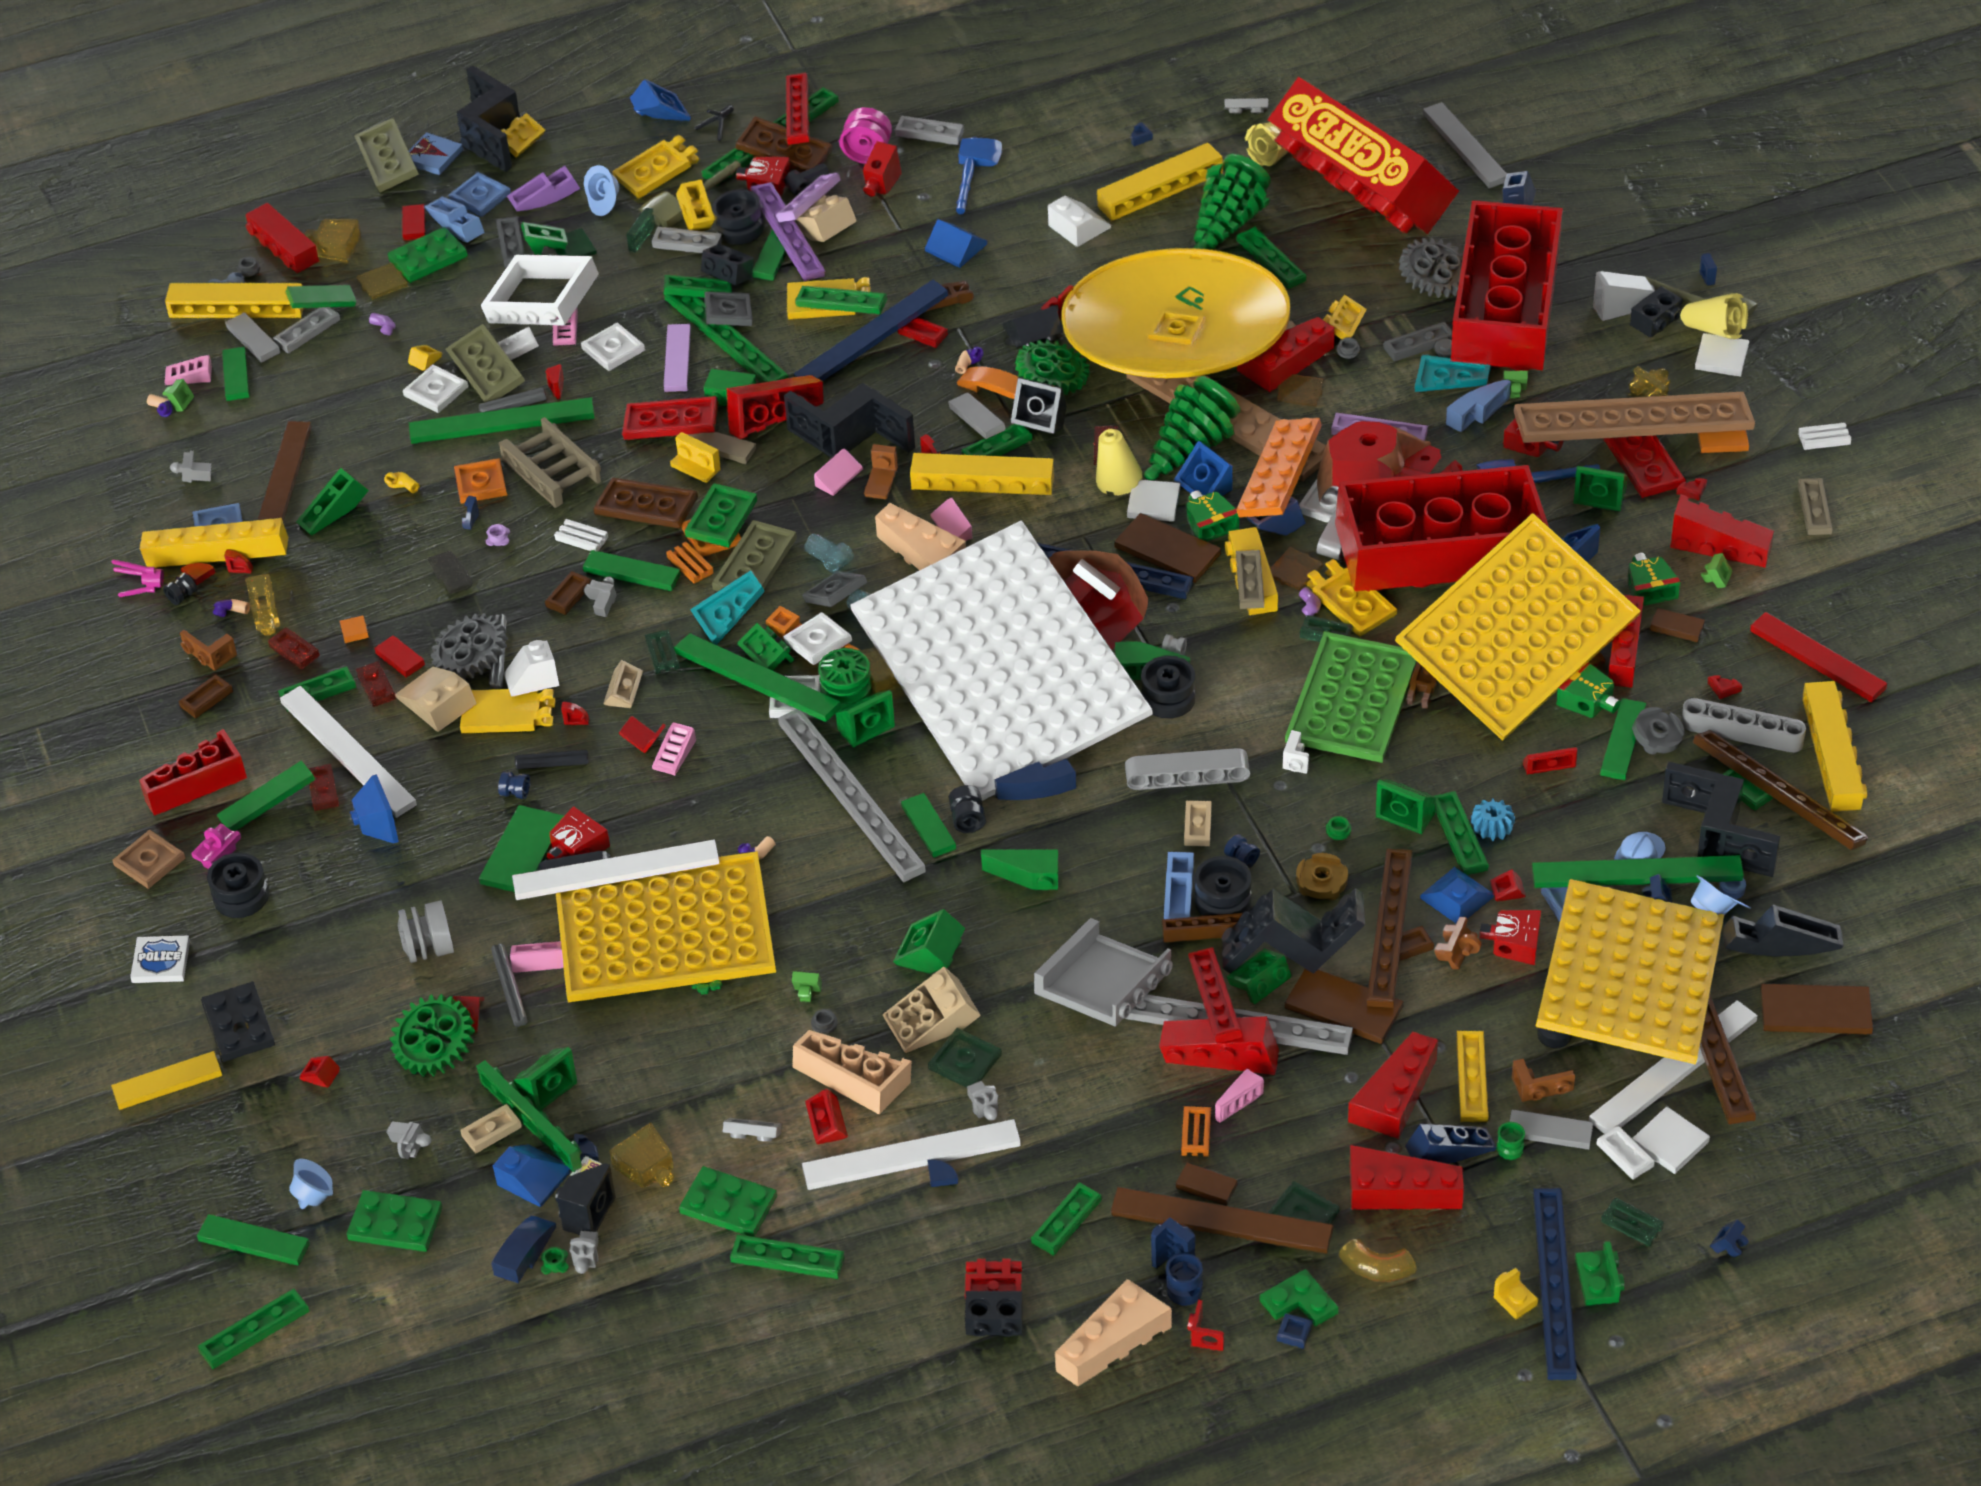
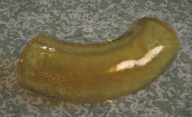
M1354 1239L1346 1243L1339 1252L1340 1259L1353 1272L1373 1281L1392 1282L1416 1273L1415 1262L1405 1248L1389 1254H1378L1371 1251L1362 1240Z

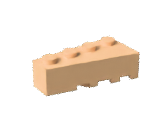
M889 503L875 516L877 537L895 553L899 552L904 557V561L909 565L913 564L919 571L966 548L965 540L892 503Z
M808 1030L793 1045L794 1069L877 1114H880L911 1083L912 1061L904 1058L901 1061L890 1058V1054L879 1052V1054L865 1051L864 1046L857 1044L848 1046L842 1044L841 1039Z
M1127 1279L1055 1352L1056 1372L1076 1386L1083 1384L1108 1368V1364L1117 1358L1123 1359L1136 1346L1140 1344L1145 1345L1152 1340V1336L1160 1331L1164 1333L1172 1328L1171 1308Z

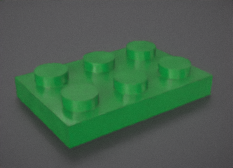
M443 227L404 246L398 247L388 252L387 255L388 260L411 283L467 257V250Z
M713 483L687 525L685 536L729 548L756 504L757 494Z
M702 1166L681 1202L679 1211L680 1214L755 1237L777 1198V1190Z
M363 1190L348 1228L347 1238L350 1241L427 1252L443 1208L442 1203L435 1200Z

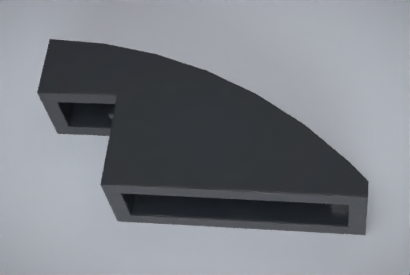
M1772 905L1756 923L1733 916L1722 928L1725 949L1747 954L1777 957L1803 956L1835 951L1844 946L1840 925L1776 905Z

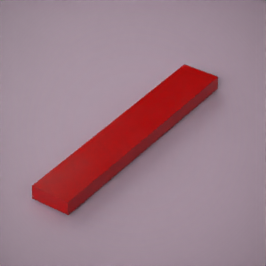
M807 73L786 76V139L788 145L809 142Z
M1767 612L1751 625L1750 631L1871 703L1887 688V682Z
M1211 947L1189 953V961L1216 1044L1241 1038V1029L1214 948Z

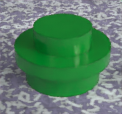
M1335 816L1327 823L1326 834L1334 840L1346 839L1351 834V825L1346 818Z

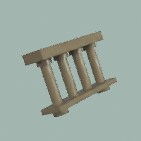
M544 417L541 419L543 432L520 445H513L507 438L499 442L502 460L556 508L563 504L561 493H563L565 488L587 476L597 484L600 483L601 467L595 459L592 460L566 437L555 423L552 424ZM546 440L553 444V446L532 458L523 454ZM559 452L566 456V458L545 470L537 466ZM573 464L580 468V470L559 482L553 481L550 478Z

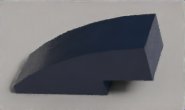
M1067 759L1043 767L1040 761L994 779L995 796L999 800H1030L1062 794L1076 789V771Z
M533 1215L524 1220L511 1233L492 1260L494 1276L519 1283L527 1268L534 1267L557 1227L556 1223Z

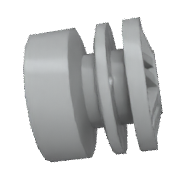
M441 900L425 904V916L422 917L419 916L415 907H411L413 919L407 920L405 909L398 910L399 920L397 926L403 950L408 955L410 963L417 962L415 950L421 949L423 960H426L428 956L427 947L430 946L433 947L437 957L454 953Z

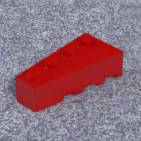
M1317 317L1287 329L1265 352L1238 365L1237 371L1268 392H1271L1334 349L1335 328Z
M812 375L727 388L729 433L738 439H743L747 437V434L754 431L759 432L766 429L768 425L786 420L784 395L790 391L803 397L815 407L823 404V381Z
M1680 495L1674 513L1670 548L1712 557L1715 554L1723 553L1726 560L1766 568L1772 549L1773 530L1745 519L1742 522L1738 521L1730 513L1725 511L1722 514L1708 509L1709 505L1700 502L1698 505L1688 501L1689 497Z
M224 729L217 732V737L210 742L204 740L199 743V748L190 754L184 752L177 756L178 759L175 763L171 765L164 764L139 779L145 802L154 816L247 778L241 755Z
M1267 1016L1238 1017L1237 1020L1242 1037L1216 1044L1208 1019L1164 1021L1159 1045L1166 1063L1245 1071L1248 1069L1253 1073L1276 1075L1279 1047Z
M1412 1032L1350 1100L1348 1122L1399 1139L1437 1060L1438 1039Z
M1350 1145L1351 1209H1462L1464 1187L1461 1166Z

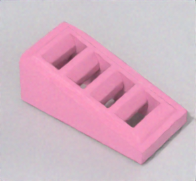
M577 308L567 321L571 325H553V346L576 344ZM571 329L569 332H559V330ZM560 336H571V338H559V337H560Z
M205 355L167 366L165 385H173L177 379H184L186 384L211 382L212 364L210 356Z
M673 722L667 731L652 768L676 775L696 742L694 728ZM664 759L673 761L674 763L672 764L669 762H665Z
M1246 1069L1216 1102V1121L1222 1122L1263 1094L1264 1079Z

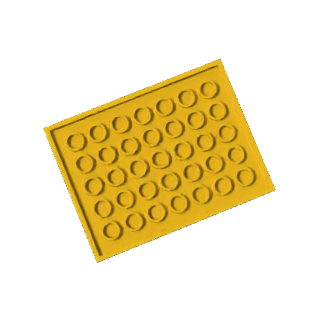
M1532 513L1398 634L1395 641L1503 741L1558 690V687L1586 665L1639 616L1641 611Z
M758 851L719 857V864L556 893L568 1003L707 983L715 980L721 981L776 973Z
M1570 879L1536 1027L1696 1064L1724 914L1717 915L1713 911L1664 902L1660 899L1654 900L1650 897Z

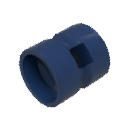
M1181 1253L1171 1257L1166 1265L1167 1296L1172 1302L1182 1306L1196 1303L1201 1298L1203 1292L1202 1263L1197 1257L1188 1253Z

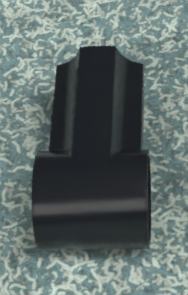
M822 163L802 173L797 170L789 172L784 179V184L797 197L818 177L830 173L827 166Z

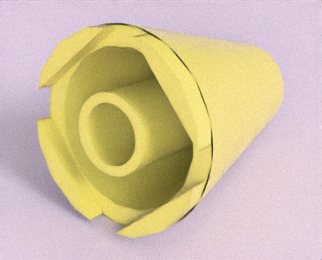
M1271 123L1256 124L1247 131L1245 136V142L1248 141L1249 145L1247 152L1251 159L1260 166H1272L1287 153L1285 149L1274 142L1280 131Z
M1738 293L1688 303L1681 311V320L1687 327L1728 339H1738L1742 336L1739 334L1741 329H1746L1747 304L1742 303L1740 298L1744 297Z
M1108 429L1099 436L1096 483L1103 493L1107 494L1106 491L1113 492L1114 495L1127 494L1138 485L1140 479H1143L1142 470L1122 433L1115 429Z

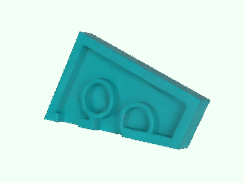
M1422 355L1415 383V392L1485 386L1488 383L1491 366L1451 361V358Z
M750 570L690 610L711 642L717 645L765 591Z

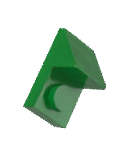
M522 222L521 227L524 238L535 255H541L544 246L553 249H566L568 241L564 229Z

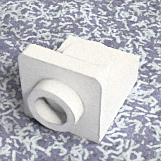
M1292 730L1283 752V769L1306 774L1309 767V754L1303 752L1304 743H1301V732Z

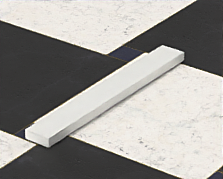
M301 686L280 698L281 704L363 785L372 775L377 774L391 806L392 814L396 818L417 805L416 799Z
M715 840L512 875L516 900L716 865L719 864V857Z
M1738 1000L1718 1015L1729 1043L1757 1021V1015ZM1700 1047L1696 1064L1666 1057L1661 1059L1589 1116V1122H1593V1125L1604 1134L1617 1126L1622 1128L1705 1062Z
M1013 1119L802 1163L807 1189L811 1190L927 1166V1160L930 1159L946 1162L1020 1146V1138Z

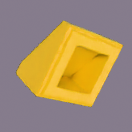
M427 345L412 347L408 363L425 371L442 357V353Z

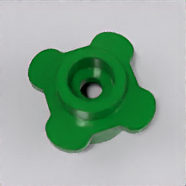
M551 1247L541 1254V1259L543 1260L542 1273L546 1275L551 1272L565 1273L569 1269L566 1263L568 1252L558 1247Z

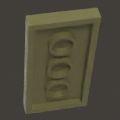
M394 118L355 135L379 192L390 189L401 182L419 175Z
M483 324L446 348L449 356L484 402L499 399L525 382L521 373Z
M753 520L712 582L713 590L720 591L750 570L763 589H765L796 541V532Z

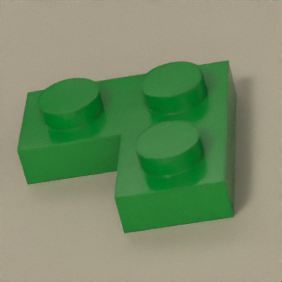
M1306 1269L1260 1294L1261 1304L1275 1320L1285 1316V1313L1288 1314L1300 1308L1316 1327L1338 1314V1306Z

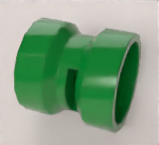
M1516 1122L1502 1124L1498 1129L1497 1153L1504 1159L1515 1160L1523 1154L1525 1130L1522 1125Z

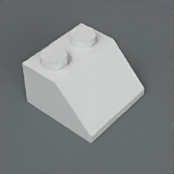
M1063 196L1048 205L1049 226L1076 247L1111 228L1110 223L1086 205L1067 196Z
M535 640L530 642L529 645L523 646L504 672L511 697L559 686L554 658L547 641Z

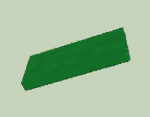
M519 805L479 877L480 884L515 892L512 875L538 871V865L546 860L547 853L552 849L549 836L550 831L564 815Z

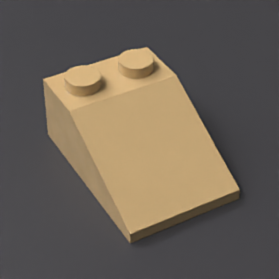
M434 666L395 694L399 701L437 732L477 704L471 688L465 680L455 672Z

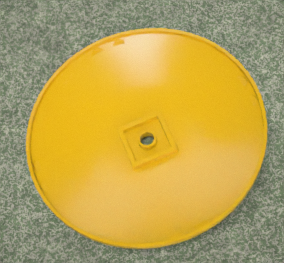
M1196 248L1147 251L1107 263L1081 279L1067 295L1062 308L1064 333L1068 341L1079 353L1111 370L1152 378L1202 376L1241 365L1269 349L1281 337L1290 318V299L1280 280L1269 270L1237 255ZM1190 286L1202 292L1204 297L1190 289L1182 297L1195 303L1194 299L1196 297H1202V303H1195L1202 307V309L1190 306L1176 299L1175 296Z

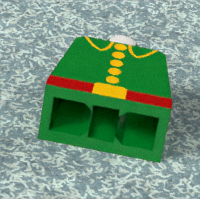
M1194 491L1189 495L1187 520L1195 537L1207 542L1228 534V531L1239 530V516L1236 508L1218 492H1212L1203 496L1200 491Z
M1638 553L1632 558L1633 562L1628 566L1627 575L1631 596L1644 597L1643 606L1679 598L1680 580L1662 557L1647 559L1644 553Z
M1587 663L1558 687L1556 705L1589 718H1594L1602 709L1614 714L1620 706V700L1613 697V680L1590 663Z

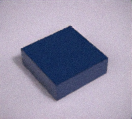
M1710 253L1702 254L1699 270L1707 286L1715 285L1717 266Z
M1285 1313L1277 1334V1341L1304 1349L1312 1329V1321Z

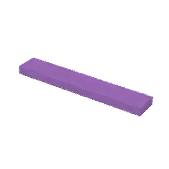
M770 182L752 186L751 191L758 195L763 214L803 280L807 281L824 277L825 270L795 220L778 222L776 215L785 207V204L773 184Z

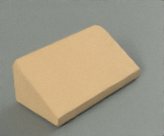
M621 660L613 672L603 704L631 708L643 670Z

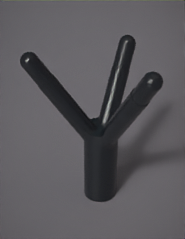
M728 104L720 111L708 109L707 113L715 116L698 124L694 129L698 130L718 120L717 140L721 141L724 118L734 111V107Z

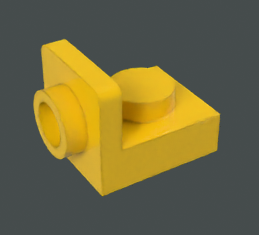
M1517 1268L1508 1273H1502L1496 1279L1494 1298L1515 1319H1518L1538 1304V1298L1519 1281L1520 1271Z

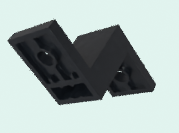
M472 65L466 69L471 103L457 111L461 143L466 149L476 153L480 158H484L492 163L493 166L507 172L512 168L507 134L501 130H507L515 118H520L516 91Z
M864 383L824 412L792 391L784 395L787 430L831 458L842 449L850 452L875 432L908 453L915 449L913 414Z
M1668 761L1662 803L1705 813L1701 824L1697 857L1740 856L1744 871L1773 877L1776 870L1781 836L1736 825L1740 812L1744 779ZM1686 786L1692 787L1695 790H1690Z
M1355 888L1348 895H1344L1338 905L1332 911H1327L1322 919L1319 920L1275 889L1270 890L1266 895H1262L1258 899L1256 905L1249 912H1244L1232 928L1229 927L1223 933V969L1231 974L1257 948L1266 942L1314 974L1365 926L1363 893Z
M254 981L202 997V1006L221 1062L275 1046L274 1038Z

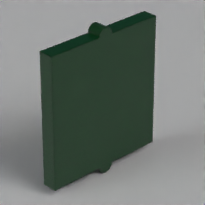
M582 228L568 233L565 232L568 241L566 249H553L557 256H591L597 254L595 247Z

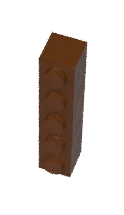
M1243 913L1162 919L1164 942L1222 938L1226 929L1232 928L1239 921Z

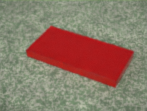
M717 396L627 404L622 431L623 439L675 436L681 432L685 434L714 432L718 409Z
M1656 435L1603 438L1641 498L1677 489L1681 483H1686L1685 478Z

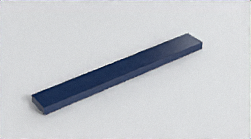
M932 279L795 372L794 378L812 375L824 381L946 298L948 290Z
M1038 543L1048 559L1056 552L1073 551ZM1127 563L1131 566L1143 589L1146 591L1186 599L1193 585V577Z
M1534 1188L1533 1199L1547 1380H1576L1577 1370L1562 1189Z

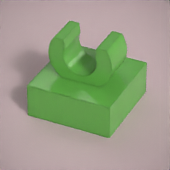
M1504 371L1503 380L1511 381L1510 398H1520L1521 390H1526L1528 381L1527 371Z
M177 379L172 386H168L162 393L168 397L176 412L184 411L194 398L184 379Z
M1723 553L1715 554L1711 563L1704 566L1707 572L1701 573V576L1705 582L1713 581L1717 589L1727 586L1733 571Z
M793 971L792 984L795 990H799L798 997H800V1001L811 1002L812 991L821 992L822 980L819 974Z

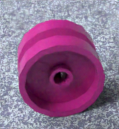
M866 107L855 109L849 113L839 139L840 148L851 160L866 164L876 141L888 144L892 134V124L888 117L876 109Z

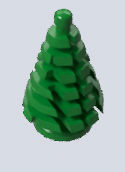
M1229 154L1226 155L1222 164L1213 165L1210 169H1207L1204 193L1201 199L1202 205L1199 209V218L1196 224L1197 231L1194 235V241L1197 245L1193 248L1213 250L1218 246V243H1222L1228 238L1229 233L1233 234L1239 227H1242L1249 219H1252L1259 211H1262L1269 205L1270 199L1266 197L1267 193L1265 191L1271 184V179L1263 167L1245 156Z
M1198 376L1193 382V388L1185 385L1176 387L1174 392L1175 398L1172 399L1169 405L1170 412H1167L1164 418L1165 426H1161L1159 431L1161 438L1155 442L1153 447L1156 454L1154 452L1151 453L1149 458L1151 467H1148L1143 474L1146 480L1156 481L1160 473L1166 475L1173 471V467L1176 466L1177 468L1185 463V460L1198 441H1201L1210 448L1220 444L1223 439H1228L1234 435V428L1230 419L1236 418L1241 412L1240 406L1235 398L1220 384L1205 376Z

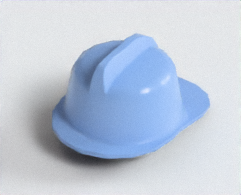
M597 165L591 167L584 178L585 192L591 211L595 215L604 216L615 205L619 184L616 177L610 174L609 170L604 166Z
M1637 832L1627 836L1622 841L1614 860L1661 858L1666 850L1665 843L1659 836L1653 833Z
M1698 875L1696 876L1700 883L1690 901L1694 907L1713 911L1717 915H1725L1736 904L1751 908L1721 893Z
M298 1159L294 1163V1177L290 1185V1192L298 1199L301 1209H304L307 1205L319 1206L327 1196L333 1195L332 1179L327 1171L318 1164L307 1159Z

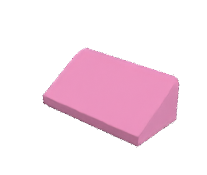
M842 449L815 473V487L834 496L859 474L863 467L847 450Z
M952 498L946 500L930 514L937 527L965 541L972 539L971 524Z
M561 941L511 946L510 959L511 968L514 973L560 969L564 967Z

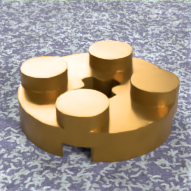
M1316 853L1312 855L1311 859L1306 861L1303 859L1298 864L1296 870V882L1299 886V892L1304 896L1317 899L1335 900L1339 898L1340 893L1344 891L1348 883V869L1346 865L1344 867L1341 864V859L1328 853ZM1321 873L1326 874V878H1318L1317 876H1320Z

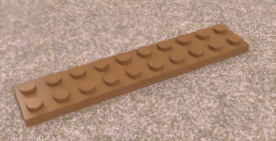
M1127 374V379L1168 403H1171L1172 399L1175 398L1174 392L1176 387L1185 385L1193 388V382L1198 377L1152 378ZM1222 386L1235 398L1241 410L1236 418L1230 419L1234 428V435L1230 439L1261 456L1275 422L1281 419ZM1317 440L1314 442L1299 477L1301 481L1306 480L1320 467L1326 445Z
M1744 392L1515 404L1514 414L1523 443L1754 430L1755 421Z

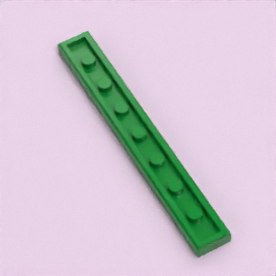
M824 87L809 97V122L838 103L839 96ZM786 113L773 121V123L786 127ZM734 148L702 170V177L708 180L735 161H738L741 167L744 168L757 156ZM730 175L729 177H727L726 179H724L723 181H721V182H720L719 184H717L716 186L720 185L722 182H724L725 180H727L728 178H730V177L733 176V175Z
M664 294V298L669 304L750 374H755L758 381L763 383L789 378L786 372L731 325L707 324L705 303L701 299L693 296Z
M592 397L409 422L411 444L537 427L542 426L541 419L544 417L552 424L595 419Z
M689 633L674 647L675 654L824 722H827L841 709L840 701Z
M1740 856L1532 863L1534 888L1568 887L1570 879L1598 886L1650 884V877L1657 874L1667 884L1700 883V880L1696 877L1697 875L1707 882L1743 881L1744 876Z

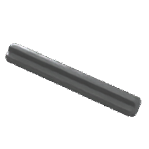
M495 614L493 616L494 619H498L506 630V616L504 614ZM505 648L502 649L504 655L496 656L498 663H490L489 684L493 690L503 687Z
M502 943L493 945L491 948L493 959L513 1024L516 1027L526 1025L528 1022L505 945Z

